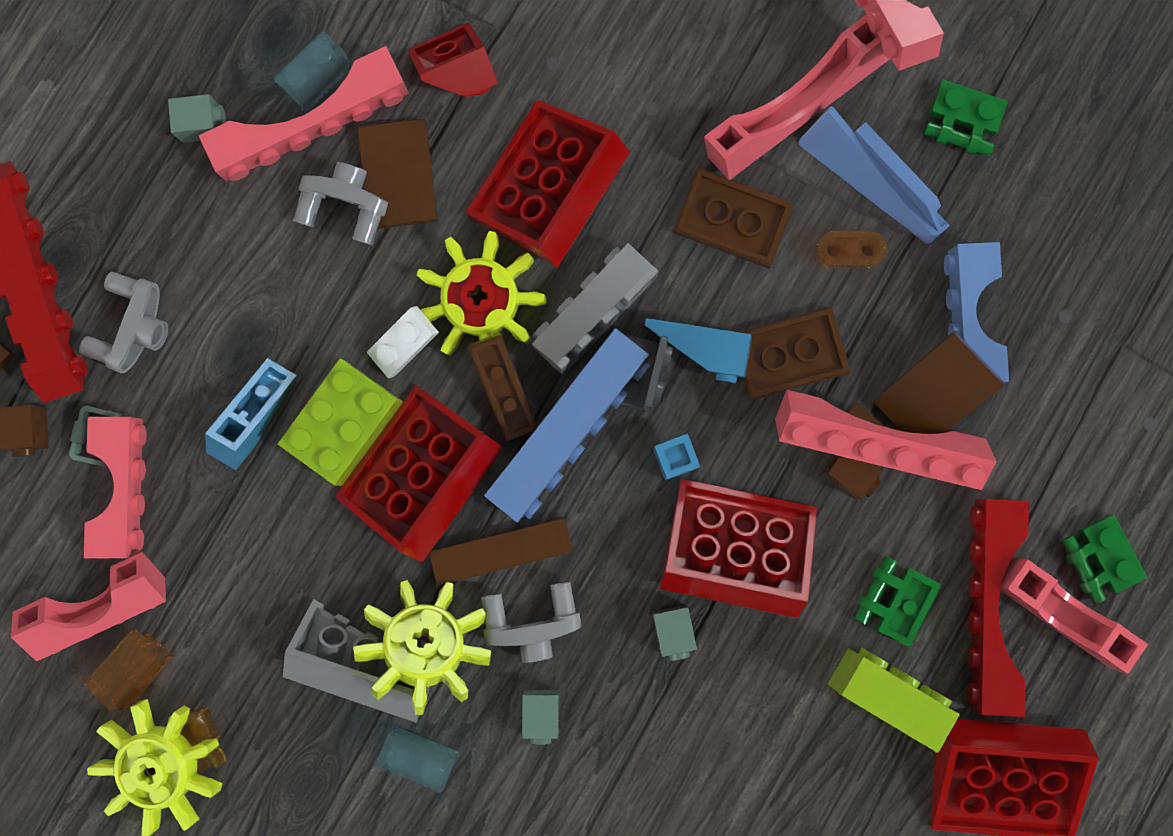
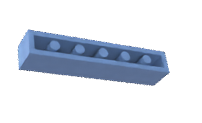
M615 328L484 496L516 522L524 516L530 519L542 504L538 500L545 489L551 492L564 475L559 471L568 461L573 465L585 450V447L581 445L588 434L595 437L605 425L607 420L602 417L610 406L617 409L627 397L629 392L624 388L631 379L634 378L636 381H639L651 365L646 360L650 355Z

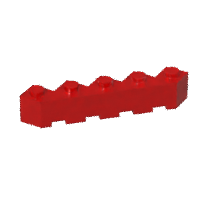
M8 161L0 164V298H5L10 306L12 315L7 316L6 321L13 343L22 347L27 362L20 364L24 378L44 404L82 391L88 369L83 357L76 355L68 344L73 321L69 312L66 309H61L54 299L56 283L59 281L57 271L50 262L46 263L39 252L44 230L40 221L36 217H32L25 207L28 191L30 190L29 182L26 176L21 171L17 172L12 162Z

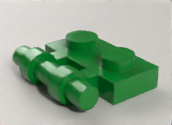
M943 79L938 85L929 112L930 116L941 119L940 125L928 121L923 134L935 138L936 143L946 145L948 142L964 148L966 153L972 155L980 153L989 156L993 150L994 143L982 139V134L993 137L998 133L1008 101ZM953 124L970 129L969 134L954 130Z
M1107 515L1079 529L1078 531L1085 542L1081 545H1078L1074 535L1060 540L1066 551L1063 555L1067 563L1073 565L1080 578L1078 584L1082 592L1089 595L1093 604L1106 600V596L1101 589L1105 583L1111 593L1117 594L1148 578L1115 515ZM1089 555L1092 556L1099 569L1095 573L1092 572L1086 560Z
M885 556L880 567H875L871 575L874 579L866 595H861L857 603L860 607L854 619L867 625L872 613H875L881 617L875 630L910 647L942 584L906 567L900 579L892 575L898 562ZM886 585L895 588V591L887 607L879 604L878 601Z

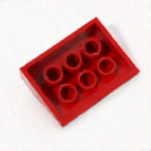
M537 99L465 213L531 255L558 267L630 151L615 131Z
M415 385L337 492L335 498L398 551L423 562L504 448Z
M681 479L659 589L798 618L808 603L817 507Z
M957 719L938 753L935 752L931 829L1000 836H1075L1099 759L1085 729Z

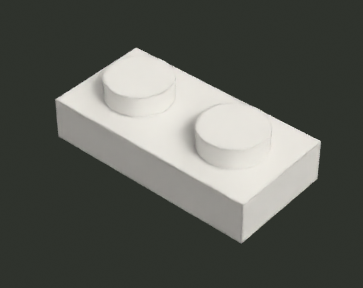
M417 306L411 307L367 351V354L389 379L397 375L439 332Z

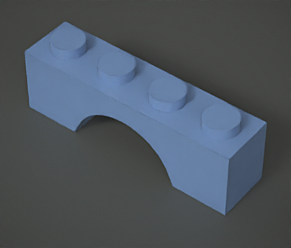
M1000 242L957 244L948 250V255H945L944 272L946 275H949L950 289L946 293V305L952 312V323L949 324L948 336L956 331L1004 383L1009 382L1007 346L996 343L982 331L976 314L977 302L981 292L988 284L1002 277Z

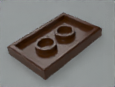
M426 119L357 127L362 169L367 171L364 180V190L388 202L386 214L381 216L377 229L438 222Z
M698 168L676 224L674 234L769 269L794 203Z
M832 307L739 332L751 334L752 336L746 377L743 378L749 401L851 373Z
M954 331L876 397L873 402L900 431L920 434L946 433L1003 387L1004 382Z

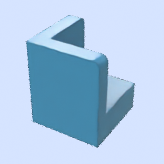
M688 434L653 447L664 480L700 467Z

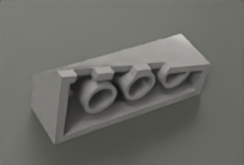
M629 243L622 250L618 246L613 249L604 260V263L607 264L598 275L593 271L580 285L583 291L575 299L571 296L568 297L556 310L559 316L551 324L547 321L544 322L533 334L532 337L536 339L532 343L533 348L562 376L575 365L657 278L659 271Z
M313 599L285 651L283 677L417 723L420 715H415L412 703L414 686L399 680L386 695L377 700L372 696V686L389 669L385 659L355 662L353 647L362 644L379 643V637L368 631L366 634L349 625L350 620L340 614L332 615L324 610L322 603ZM427 686L426 688L427 696L429 693L430 686Z

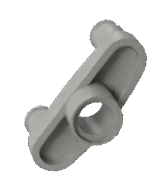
M336 162L332 178L310 175L302 176L298 189L301 193L292 221L314 228L321 199H325L326 196L355 204L361 210L352 239L373 246L381 216H385L388 202L362 189L367 171L346 163Z
M110 272L104 282L105 290L130 299L129 305L114 344L86 336L80 344L79 353L104 363L110 370L125 373L135 364L144 347L154 351L162 347L168 335V324L156 318L160 298L159 287L156 283L143 278L136 280L116 272Z
M562 582L550 585L555 612L552 620L512 627L506 623L502 594L481 597L483 610L486 613V628L483 629L485 644L494 646L519 645L523 663L552 658L553 652L550 640L582 627L580 612L575 610L571 583Z

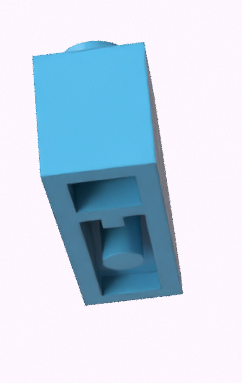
M646 318L645 326L660 337H668L667 342L709 372L715 373V380L736 383L737 377H746L752 341L751 334Z
M267 358L205 433L206 453L237 470L257 445L297 379V375Z

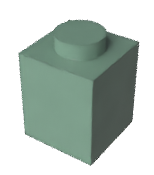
M209 94L168 99L171 133L182 143L201 141L199 135L226 123L223 106L219 105Z
M684 604L652 611L662 657L669 656L670 661L690 657L689 651L697 650L688 606Z
M524 690L522 695V739H530V743L536 745L550 744L551 739H558L559 690Z

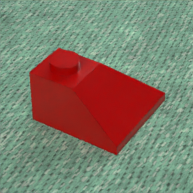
M469 22L407 49L422 82L464 97L482 95L489 91L492 86L498 84L485 48Z

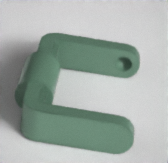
M84 406L79 412L78 420L74 422L70 438L72 443L69 456L76 461L108 467L102 460L80 455L87 435V419L90 417L91 412L110 417H122V414Z

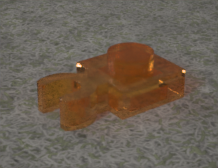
M207 706L190 711L180 733L191 746L197 745L204 740L215 738L219 740L221 738ZM218 746L204 758L196 759L197 770L200 773H204L211 767L209 759L212 761L215 769L226 762V756Z

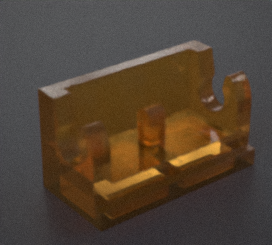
M131 630L84 685L109 711L127 710L172 660L174 655L168 652L149 633L143 636L137 630Z

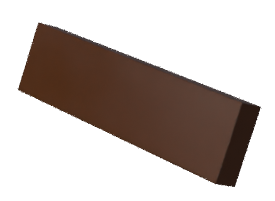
M565 518L433 550L429 554L438 586L446 582L450 583L573 552Z

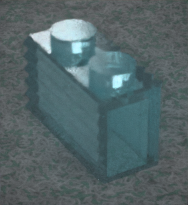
M322 30L273 79L303 112H309V108L313 107V103H318V98H323V93H328V89H333V84H337V79H342V75H347V70H350L352 65L344 50Z
M394 726L386 737L376 765L377 768L383 767L384 771L390 770L391 774L396 772L398 777L403 775L404 779L410 778L411 782L416 780L418 785L423 783L424 787L430 786L431 790L437 789L439 793L444 790L459 752Z

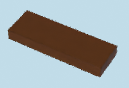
M499 332L468 344L469 352L506 442L534 432L538 426L501 333Z

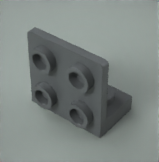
M625 334V336L650 355L646 361L651 366L639 381H636L634 378L631 379L624 388L629 394L620 405L649 412L652 405L658 406V403H660L665 382L658 381L660 371L666 372L669 366L673 348L667 346L668 337L661 336L659 342H654Z

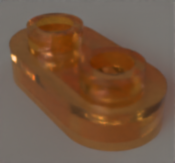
M831 231L826 233L816 245V256L819 262L830 268H870L879 264L887 254L886 240L881 234L874 231ZM835 246L838 249V255H829L827 247ZM862 246H869L872 249V255H864L862 253Z

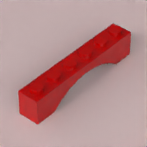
M975 499V506H972L970 511L971 526L975 527L974 541L970 543L969 548L970 560L974 562V576L970 577L968 585L969 595L973 598V612H970L968 615V629L972 633V647H969L967 651V664L971 669V683L967 684L966 698L968 704L971 705V709L981 715L1025 717L1026 680L1014 666L1005 648L1000 630L998 605L1000 588L1006 569L1017 549L1028 538L1029 501Z

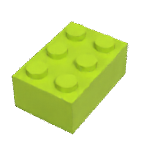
M340 358L278 442V445L334 486H343L403 401L356 367Z
M848 648L828 685L843 697L938 753L960 715L949 708L952 701L923 684L918 690L917 688L921 682L891 666L889 672L885 669L889 663L867 650L861 648L856 653Z

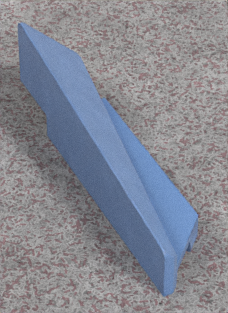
M831 106L800 138L798 142L800 147L924 243L930 244L949 227L948 222L937 212L941 207L938 197L866 122L854 132Z

